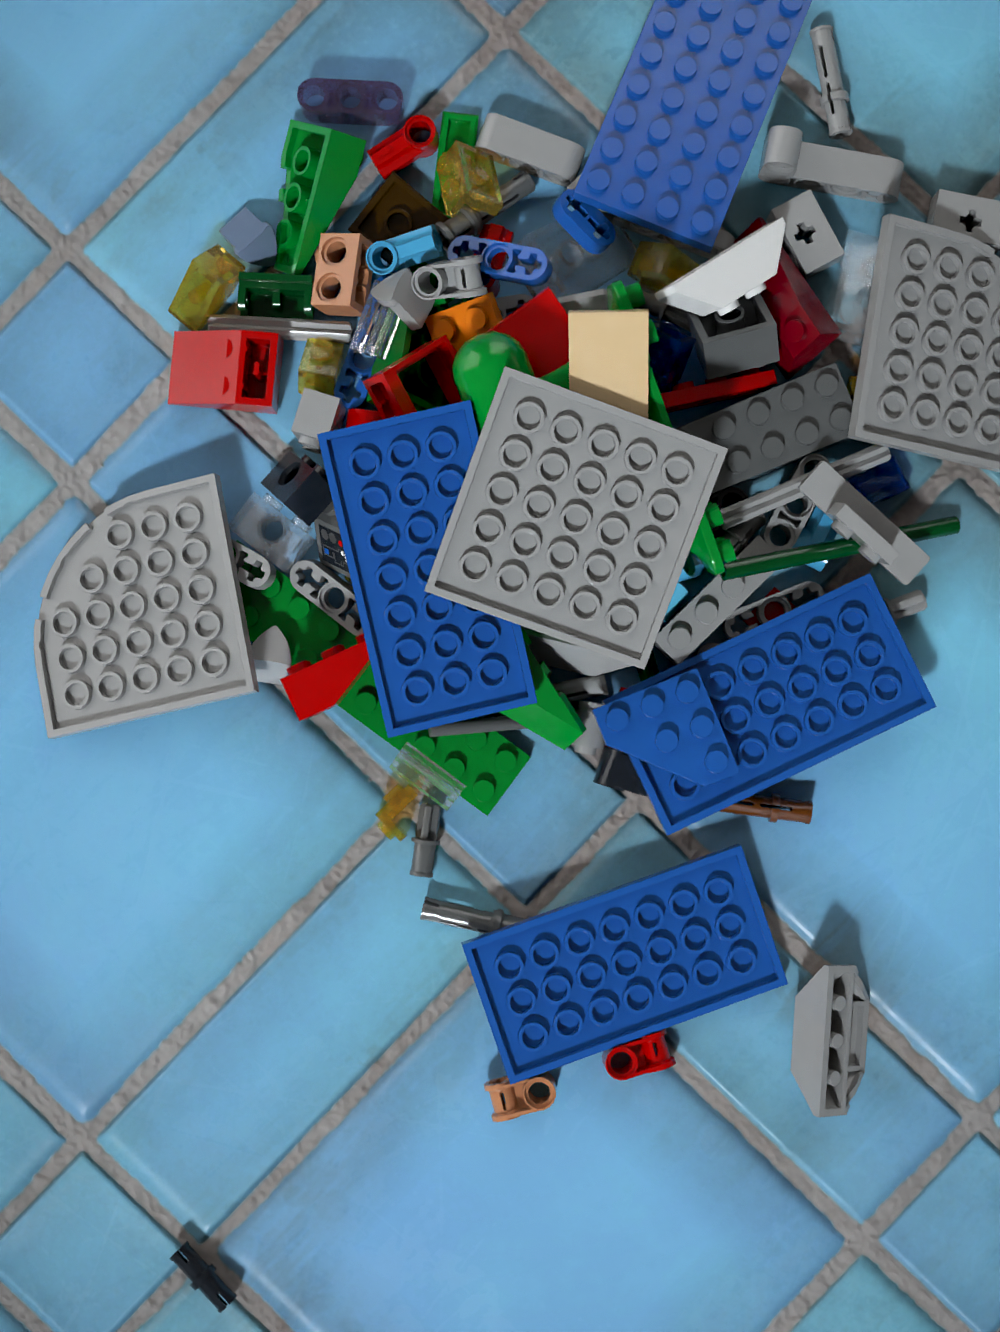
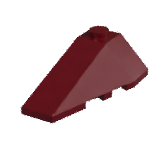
M758 217L734 241V244L762 226L767 225L762 217ZM782 247L777 274L764 282L767 288L760 292L777 324L780 361L774 363L785 379L789 380L841 335L842 332Z

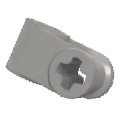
M482 255L438 261L418 268L411 278L414 293L423 300L453 297L461 299L487 294V287L483 286L480 263L483 261ZM431 272L434 273L438 279L437 289L431 285Z

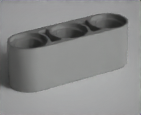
M497 113L487 114L474 148L479 155L519 171L523 170L530 175L564 187H568L576 179L586 152L581 145L571 140Z
M810 454L797 463L787 482L804 475L805 464H814L816 466L820 461H825L828 464L830 462L823 455ZM806 496L800 498L803 502V510L800 514L792 513L788 509L787 504L771 510L759 536L774 551L790 549L796 543L815 507V504ZM777 527L785 532L786 542L783 546H776L771 542L769 533L772 528Z

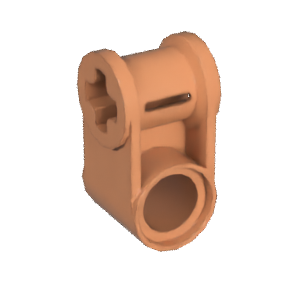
M549 1072L541 1073L511 1085L508 1076L492 1079L484 1083V1089L489 1092L494 1113L491 1115L493 1122L508 1121L521 1115L545 1110L554 1103L556 1098V1081ZM536 1082H542L549 1087L550 1092L544 1097H536L530 1092L529 1088Z

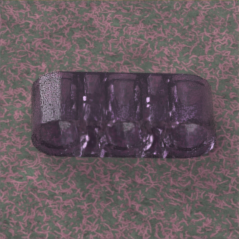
M310 78L303 81L297 91L298 102L304 117L315 123L394 126L403 119L405 114L401 89L395 83L388 81ZM313 95L324 97L323 102L318 106L306 104L309 97ZM348 97H357L361 100L358 106L354 108H347L342 105ZM390 98L397 102L396 106L390 110H384L379 107L380 102L384 99Z

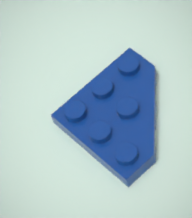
M697 668L592 710L605 745L636 757L641 761L676 774L703 787L740 773Z

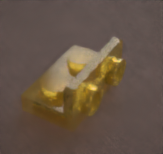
M456 140L450 149L440 156L437 163V172L446 215L455 217L462 206L466 204L476 211H483L496 216L503 207V201L493 155Z

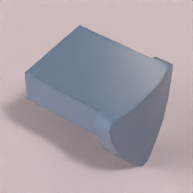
M246 207L219 230L224 239L234 248V253L244 261L257 266H273L275 264L277 243L272 226L267 222L262 223Z

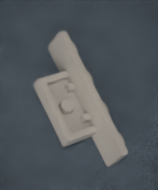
M820 461L798 486L799 491L833 520L831 527L847 540L850 537L861 546L858 551L873 564L879 562L902 584L908 585L929 562V555L827 462Z

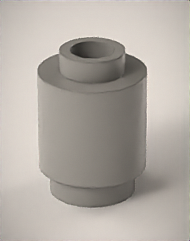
M579 700L578 708L574 710L587 730L572 743L575 745L574 752L596 755L597 748L604 749L605 742L592 713L593 709L601 707L603 704Z

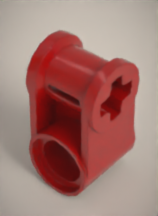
M666 1028L603 1051L602 1062L608 1074L617 1080H627L645 1073L661 1071L675 1065V1057L670 1056L664 1036L667 1034ZM653 1043L655 1044V1048H656V1051H657V1056L655 1055V1051H654V1048H653ZM618 1052L627 1053L629 1061L625 1067L617 1069L611 1066L610 1061L614 1054Z

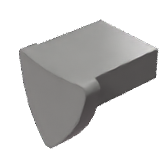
M405 268L382 280L370 292L381 305L390 307L413 331L423 327L435 300H423L414 293L411 285L413 273L408 268Z
M272 626L263 632L251 645L258 682L283 685L280 679L288 676L286 669L291 667L290 648L277 626Z

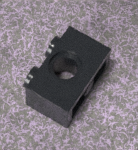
M289 451L261 481V484L308 526L332 502L326 471L306 454L299 458Z

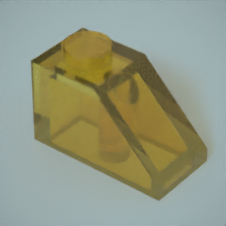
M640 241L627 275L658 292L700 265L673 244Z
M219 244L215 245L192 259L168 311L189 330L200 331L208 322L209 316L215 314L232 295L239 282V272H244L246 267Z

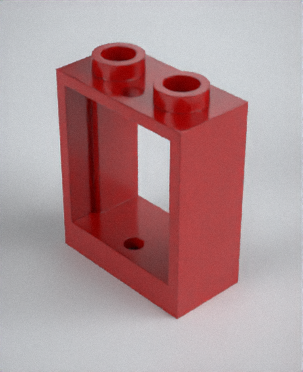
M447 335L421 345L362 381L382 419L417 412L397 374L424 357L449 404L462 402L454 381L452 369L457 351L450 343Z

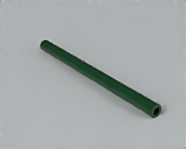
M950 516L898 528L913 542L958 534L960 532V521L956 516ZM850 537L848 540L840 538L740 558L724 564L725 572L720 574V577L723 581L859 554L858 549L861 546Z

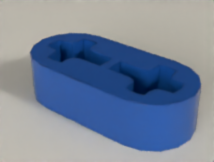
M575 189L565 190L553 204L552 212L554 218L586 251L592 254L603 253L615 240L616 231L614 226L598 208L574 199ZM571 205L575 210L571 212L567 207ZM598 232L601 237L596 238L593 233Z

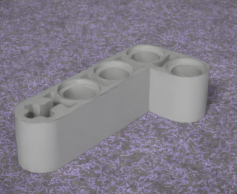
M776 125L769 129L764 140L758 178L760 180L777 185L805 190L811 189V191L876 203L891 204L898 201L904 168L902 161L891 157L803 142V132L792 126Z

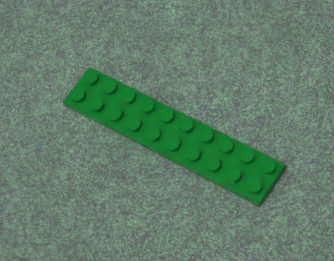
M233 547L234 557H235V556H236V551H235V549H234V547ZM244 562V565L241 567L252 573L254 579L256 577L260 579L264 577L265 572L261 570V566L257 568ZM276 569V578L273 584L265 590L252 589L239 582L250 641L254 642L267 629L277 626L288 642L291 666L304 660H310L311 664H315L323 660L320 653L339 644L344 645L345 649L358 644L354 634L298 592L292 586L290 578L278 569ZM371 664L338 705L487 816L531 758L497 731L430 737L428 729L388 738Z

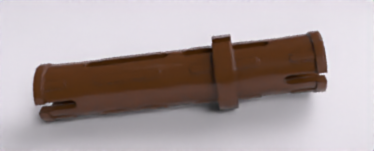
M772 793L771 796L754 794L739 801L751 805L735 803L719 811L768 818V822L774 823L779 819L810 824L813 802L780 798V794ZM760 805L769 806V807L786 808V809H789L790 811H788V810H780V809H776V808H765V807H761Z

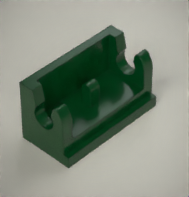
M239 272L238 310H240V316L314 320L315 307L311 305L314 282L312 275Z

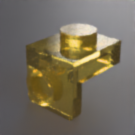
M314 338L307 339L298 369V392L300 394L303 393L304 387L334 396V388L343 357L344 344Z
M398 783L383 797L387 804L376 814L380 819L376 825L390 840L396 836L401 842L408 835L393 818L420 794L411 783L405 788Z

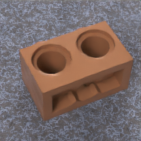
M321 233L320 243L315 252L316 270L311 305L327 316L366 317L373 271L369 269L365 256L367 249L373 243L361 233ZM346 253L343 260L340 261L341 257ZM341 288L340 293L335 297L336 292Z

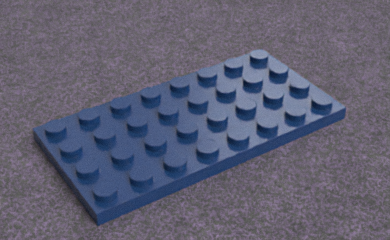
M655 0L574 190L573 198L710 253L812 0Z
M471 400L317 434L388 738L538 703L521 625L424 591L479 439Z
M870 573L602 700L603 705L692 669L697 668L740 773L703 787L628 755L667 836L937 707Z
M735 844L461 942L510 1085L788 984L740 844Z

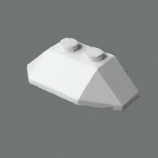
M783 217L762 226L654 293L657 301L700 316H706L715 311L718 312L719 316H722L740 306L737 299L745 295L746 299H749L767 288L764 282L777 274L786 226Z

